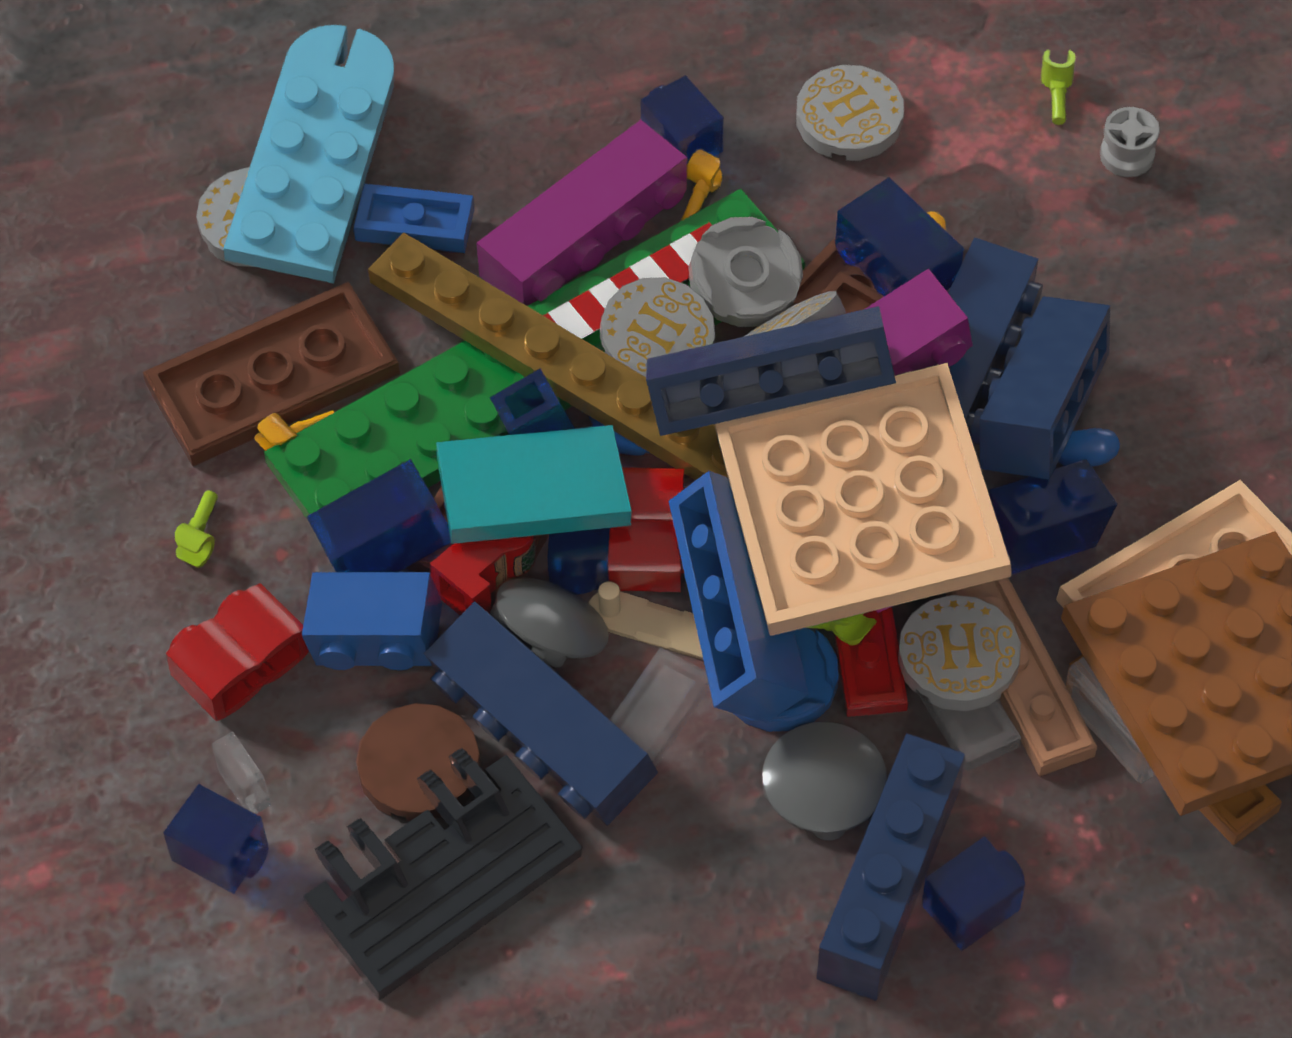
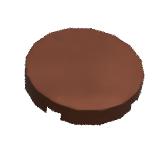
M414 703L391 709L372 722L360 740L356 764L364 794L378 810L390 816L391 813L397 816H405L406 821L413 820L427 809L435 819L441 818L442 816L423 793L417 778L426 771L432 770L443 780L446 787L461 805L464 804L471 792L452 770L448 756L463 748L480 767V752L474 732L459 715L439 705Z

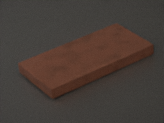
M349 281L143 371L148 389L192 466H196L253 440L255 435L260 432L257 429L258 424L270 414L277 413L289 424L400 374L399 362Z

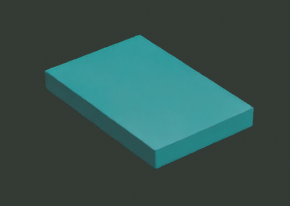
M613 425L436 442L437 462L451 544L631 526L632 511Z

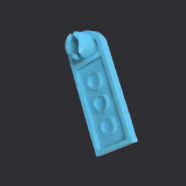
M326 25L314 28L301 35L291 45L286 55L223 248L226 261L334 283L394 87L393 57L388 47L378 37L357 28L345 67H341L340 64L345 63L348 54L347 26Z

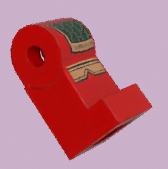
M534 535L452 544L430 563L431 576L440 599L460 616L474 601L490 614L492 608L491 593L508 578L521 576L534 565L536 537Z

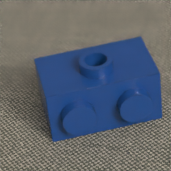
M312 572L302 637L315 664L334 670H347L353 666H383L392 670H407L413 666H432L424 653L437 640L442 601L430 572Z

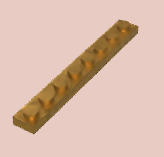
M403 232L368 268L371 284L603 425H613L615 432L674 468L684 469V474L692 479L697 480L708 471L728 477L715 424L660 436L645 376Z

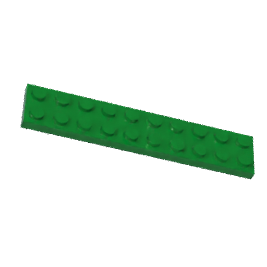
M740 188L557 289L541 302L537 300L528 305V307L541 315H545L709 222L714 225L732 217H754L766 221L765 225L772 227L777 232L778 230ZM801 258L802 270H804L805 261ZM690 279L682 282L690 287ZM713 316L714 326L722 322ZM600 329L583 338L586 342L605 352L600 340ZM463 341L296 433L297 437L267 449L264 451L267 466L323 542L328 545L440 482L436 442L524 434L569 409L572 405L467 341Z

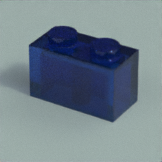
M890 177L837 211L835 238L837 251L846 263L851 266L856 265L872 280L878 293L886 296L928 268L946 291L951 288L962 265L964 247Z
M411 459L306 516L336 572H399L451 543L448 524Z
M1087 459L1055 469L1050 480L1028 477L988 490L1010 560L1011 575L1096 547L1118 505Z

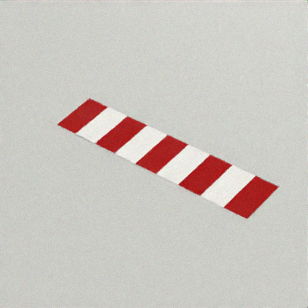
M709 222L543 316L583 339L600 329L601 318L608 300L624 285L642 278L666 277L680 283L689 279L688 267L695 246L712 224Z

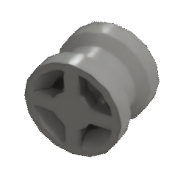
M1123 107L1113 111L1107 117L1103 131L1104 138L1100 149L1101 162L1107 170L1123 177H1137L1146 173L1152 167L1156 153L1155 146L1160 133L1159 124L1155 117L1146 110L1137 107Z

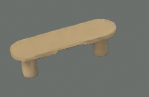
M604 582L601 584L599 592L590 599L589 604L601 615L606 623L608 632L703 660L693 613L679 611L649 602V600L620 592L618 585L614 582Z

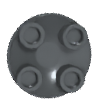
M523 577L506 581L500 586L496 600L490 610V615L531 644V651L544 663L552 667L563 666L567 658L580 659L597 655L605 648L609 639L606 623L594 607L567 588L542 579Z
M833 722L808 723L788 731L772 746L763 768V792L774 810L793 826L813 832L816 837L829 841L839 839L847 830L862 824L874 814L887 782L886 767L876 746L859 731Z

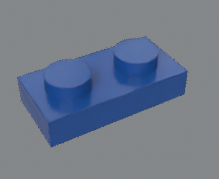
M364 184L354 223L355 241L392 245L404 232L432 250L465 253L475 210L473 195Z

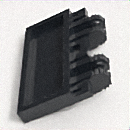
M463 748L448 756L452 770L476 798L464 808L435 772L429 770L419 776L417 780L423 793L450 827L444 830L428 809L385 839V845L399 861L398 863L362 818L347 826L352 842L357 849L362 851L375 868V870L362 879L359 878L348 864L341 851L330 843L329 840L315 848L318 859L348 898L342 902L329 884L324 881L303 896L304 901L320 920L321 927L379 1001L582 856V846L507 754L486 768L485 773Z

